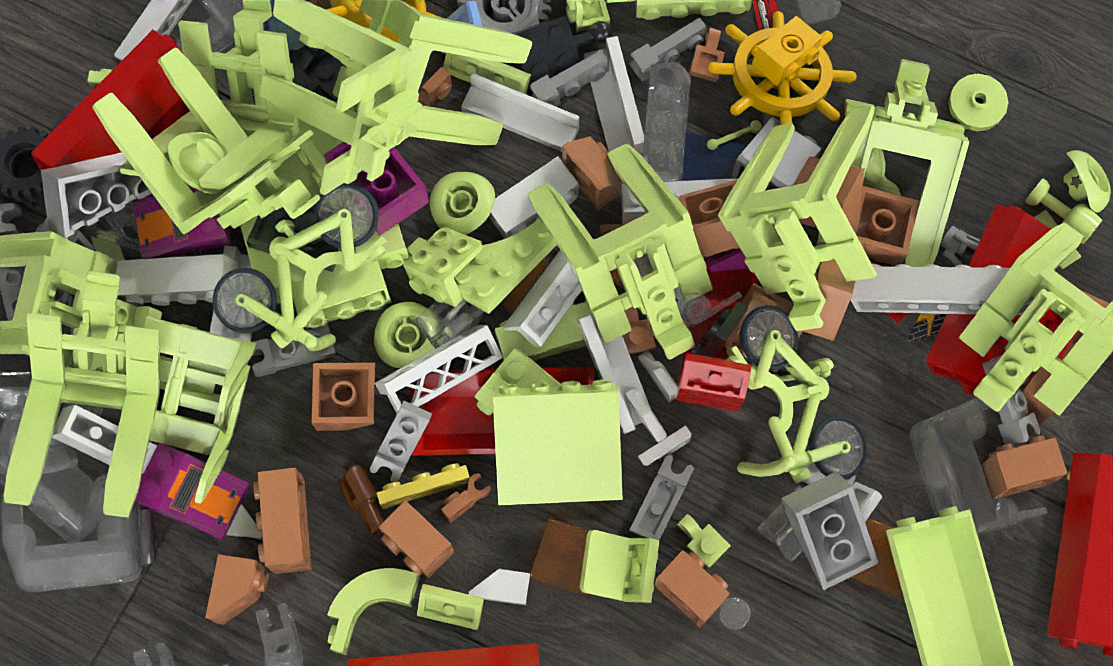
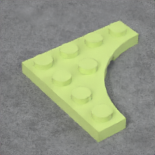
M540 218L526 229L511 237L483 245L482 251L454 277L456 285L465 301L489 314L557 245ZM418 237L407 248L408 256L411 257L426 240Z

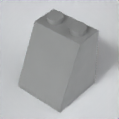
M772 116L736 159L731 179L741 176L761 142L773 127L780 125V120ZM794 130L790 143L765 191L792 186L807 159L811 156L819 157L822 148L818 146V143L813 138L806 135L802 136Z

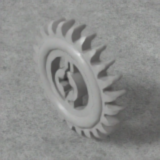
M457 0L459 7L467 1H476L482 27L510 33L547 21L549 18L544 13H551V7L546 4L550 3L551 0H525V8L522 14L517 11L516 0H491L492 17L495 20L493 21L483 10L484 0Z

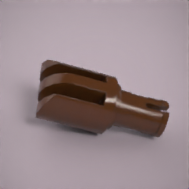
M354 465L338 480L337 484L350 510L356 513L359 512L369 535L372 536L381 532L379 526L384 522V519L375 504L378 499L377 493L364 468L360 465Z

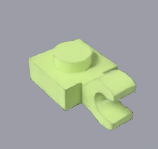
M688 514L677 524L692 539L686 547L696 554L707 568H710L731 546L710 524L702 530Z

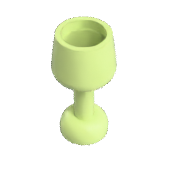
M1043 178L1025 202L1031 206L1038 205L1040 202L1064 219L1062 223H1067L1083 235L1081 243L1084 244L1102 222V219L1085 204H1078L1073 209L1067 207L1048 193L1050 185Z

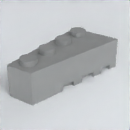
M122 152L41 170L48 229L64 238L75 234L74 231L84 225L90 226L98 222L99 217L111 211L117 212L125 208L126 203L136 198L140 200L151 194V191L140 176L120 173L119 167L127 160Z

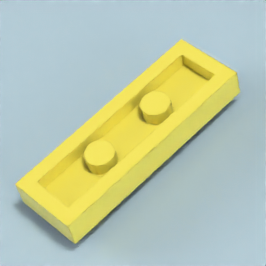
M459 463L443 467L441 469L442 473L430 476V473H422L412 478L413 482L403 485L400 482L387 484L382 487L383 491L377 492L379 503L382 509L402 504L405 500L409 502L466 484L470 479L466 465L460 467Z

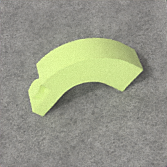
M384 568L366 572L350 581L338 593L327 614L330 618L339 620L337 625H332L328 636V643L332 644L330 650L343 655L347 654L355 623L367 607L378 602H393L412 607L420 579L418 573L402 569Z

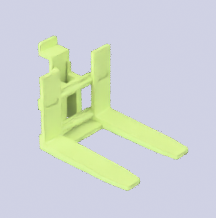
M242 0L244 9L233 16L236 47L227 53H213L211 51L207 23L183 20L178 22L183 55L199 71L217 96L218 90L214 68L227 71L231 101L222 100L221 102L246 135H250L199 179L200 187L218 190L226 187L257 166L301 131L300 119L276 107L259 94L262 77L266 74L290 82L294 78L293 63H290L286 34L264 31L263 22L272 17L270 0ZM252 88H253V90H254V97H255V104H256V105H254V101H253ZM189 111L152 140L168 160L170 159L168 144L173 137L189 132H206L191 111ZM128 160L119 167L121 174L139 176Z
M275 0L274 17L296 31L367 65V67L341 82L337 103L295 83L269 74L262 77L260 96L286 113L352 146L349 151L325 165L320 188L321 194L326 195L343 183L350 184L357 179L358 173L362 170L368 173L367 180L374 181L383 174L386 159L390 155L388 150L399 145L417 131V126L409 123L408 118L419 112L423 104L417 102L419 93L409 88L405 90L408 80V72L405 70L408 57L412 55L413 50L305 0ZM359 103L358 112L349 109Z
M362 0L359 8L360 11L372 18L367 29L381 35L384 26L400 36L397 43L413 50L412 55L407 60L405 71L408 72V80L405 90L409 88L417 93L433 50L502 63H525L532 46V41L510 32L423 14L402 0ZM302 33L300 34L299 40L309 47L324 49L345 65L340 68L332 93L336 97L339 96L342 81L367 67V65ZM359 103L350 107V109L358 112ZM422 106L419 112L408 118L409 123L417 126V131L411 134L410 137L469 145H496L503 128L501 122L487 117Z
M178 48L172 49L158 60L173 88L204 131L218 139L225 146L228 153L248 138L199 71ZM109 93L92 106L109 136L183 235L194 229L205 219L212 218L217 214L220 217L216 220L223 229L230 225L235 229L257 215L262 219L273 210H278L281 207L285 209L292 219H295L320 200L318 193L312 196L300 179L291 184L289 181L282 184L273 172L281 166L282 162L300 149L299 145L314 134L311 129L275 151L242 177L227 185L221 192L209 194L197 190L193 193L179 177L173 166L140 123L113 93Z
M902 59L895 82V91L893 93L887 92L885 107H875L873 104L846 99L845 118L855 108L872 105L874 109L869 129L851 164L852 166L865 168L864 176L872 148L931 160L916 213L908 255L905 258V265L925 267L926 265L933 264L936 259L969 140L968 137L964 136V126H961L959 123L937 119L938 112L935 103L929 101L925 89L930 71L929 66ZM905 102L917 104L915 114L903 112ZM820 232L818 234L817 245L819 241L825 243Z
M872 105L855 108L849 112L838 127L806 183L765 191L795 130L792 123L773 127L757 148L718 213L727 232L731 231L745 255V263L749 270L756 274L767 294L788 292L794 303L788 318L796 331L821 328L823 326V321L819 315L826 300L813 275L820 262L835 259L847 282L876 277L875 269L836 198L869 129L874 114ZM811 216L826 244L813 246L798 219Z
M624 144L608 152L607 155L616 174L647 214L597 239H593L561 194L549 183L528 192L536 214L574 269L605 344L632 331L624 309L627 310L633 306L634 309L638 307L643 315L646 314L654 336L664 349L668 359H672L695 347L692 335L681 318L675 301L674 289L680 288L683 300L686 303L713 290L706 271L707 267L701 255L688 211L640 153L629 144ZM647 253L653 272L640 277L633 260ZM616 268L626 290L621 295H618L610 271Z
M1062 223L1052 228L1018 257L959 337L960 340L982 357L988 353L1000 336L1009 341L1004 348L1006 352L973 391L976 397L996 412L1001 410L1032 371L1036 372L1042 366L1051 373V376L1034 397L1060 416L1113 352V301L1106 308L1102 307L1054 271L1077 249L1083 239V235L1067 223ZM1031 295H1033L1035 299L1015 324L1011 322ZM1049 308L1064 319L1054 333L1039 322ZM1079 330L1083 333V336L1062 361L1057 357L1058 354Z
M51 231L0 236V267L26 266L13 319L11 321H0V354H26L30 356L26 319L28 313L61 317V324L71 328H79L80 321H83L82 299L87 284V273L94 271L116 274L117 261L109 258L106 254L90 250ZM57 288L75 295L72 307L61 302H54ZM117 299V326H119L120 334H125L126 326L144 328L147 316L161 320L162 312L149 306L136 307ZM63 349L64 368H74L73 350ZM93 353L90 370L94 371L97 367H103V372H106V354Z
M94 271L87 273V284L82 299L83 321H80L79 328H74L72 335H62L61 317L27 314L32 381L7 469L4 490L5 503L30 505L41 479L61 403H72L122 410L105 483L103 513L111 516L129 517L139 490L160 395L159 330L126 326L125 334H119L116 302L120 289L119 275ZM63 349L73 350L74 368H64ZM93 353L106 354L107 372H103V367H97L94 371L90 370Z
M147 316L144 328L159 330L160 352L174 356L173 359L162 356L159 359L160 389L165 390L161 411L156 410L150 441L210 455L200 478L195 502L201 504L228 457L229 450H226L234 433L250 366L246 364L255 350L256 343L238 338L233 339L198 330L196 327L184 324L179 325ZM216 384L223 386L221 395L214 394ZM178 405L214 414V423L210 424L176 415Z

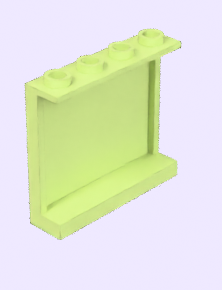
M596 380L593 382V385H580V382L568 381L563 382L562 386L549 387L548 383H533L530 385V388H518L515 384H504L499 386V389H493L498 505L623 500L619 390L617 384H612L610 380Z

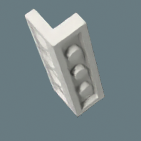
M475 325L379 380L375 385L380 394L388 396L397 414L401 403L395 392L405 386L415 389L412 402L410 403L419 407L500 360L503 356L488 326ZM486 341L492 355L484 360L473 358L476 346ZM469 350L468 355H463V354H462V353H464V352H466V351ZM455 357L466 359L463 372L458 375L448 373L451 360ZM472 362L477 363L476 365L471 367ZM443 365L442 370L436 369ZM431 371L441 374L438 386L433 390L422 387L426 374ZM447 376L451 377V379L448 381H446ZM418 379L416 385L410 384ZM421 391L426 392V394L419 397Z

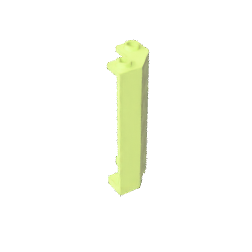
M957 506L939 510L940 517L916 522L915 517L896 521L897 527L886 530L922 666H1014L971 510L958 512Z

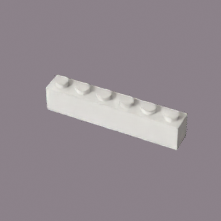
M872 264L877 273L876 277L855 281L850 300L857 312L976 314L1010 268H1002L997 265H989L985 268H972L967 265L940 267L933 264L926 265L925 267H911L905 264H898L895 267H881L880 265ZM1031 295L1017 315H1022L1035 299L1033 295Z

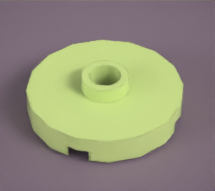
M972 74L960 79L950 92L948 101L952 117L956 118L965 129L973 131H985L993 128L1006 114L1009 103L1007 93L1001 83L991 76L983 74ZM975 98H981L984 101V103H977L975 101Z

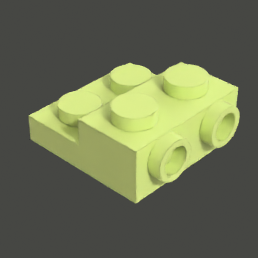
M515 347L474 397L478 400L477 407L485 414L491 416L494 413L493 389H499L501 385L515 384L518 388H530V385L533 383H548L549 387L562 385Z

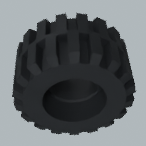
M19 127L16 133L10 130L6 132L7 137L5 139L0 137V191L7 199L21 207L25 204L28 208H35L36 203L41 207L45 206L41 169L28 178H17L16 174L21 163L33 157L32 151L49 134L44 130L40 132L35 127H30L29 131L25 127Z

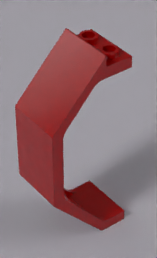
M705 261L706 271L713 290L692 300L687 328L692 335L695 346L699 341L704 344V341L700 338L711 324L719 325L715 320L726 307L731 310L738 301H743L753 283L757 285L758 278L754 272H751L749 269L712 272ZM724 346L712 358L690 354L694 348L684 352L676 401L737 412L746 397L752 365L727 361L726 359L729 355L726 350L728 348Z

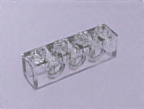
M679 62L651 64L642 156L663 182L682 181L691 76Z

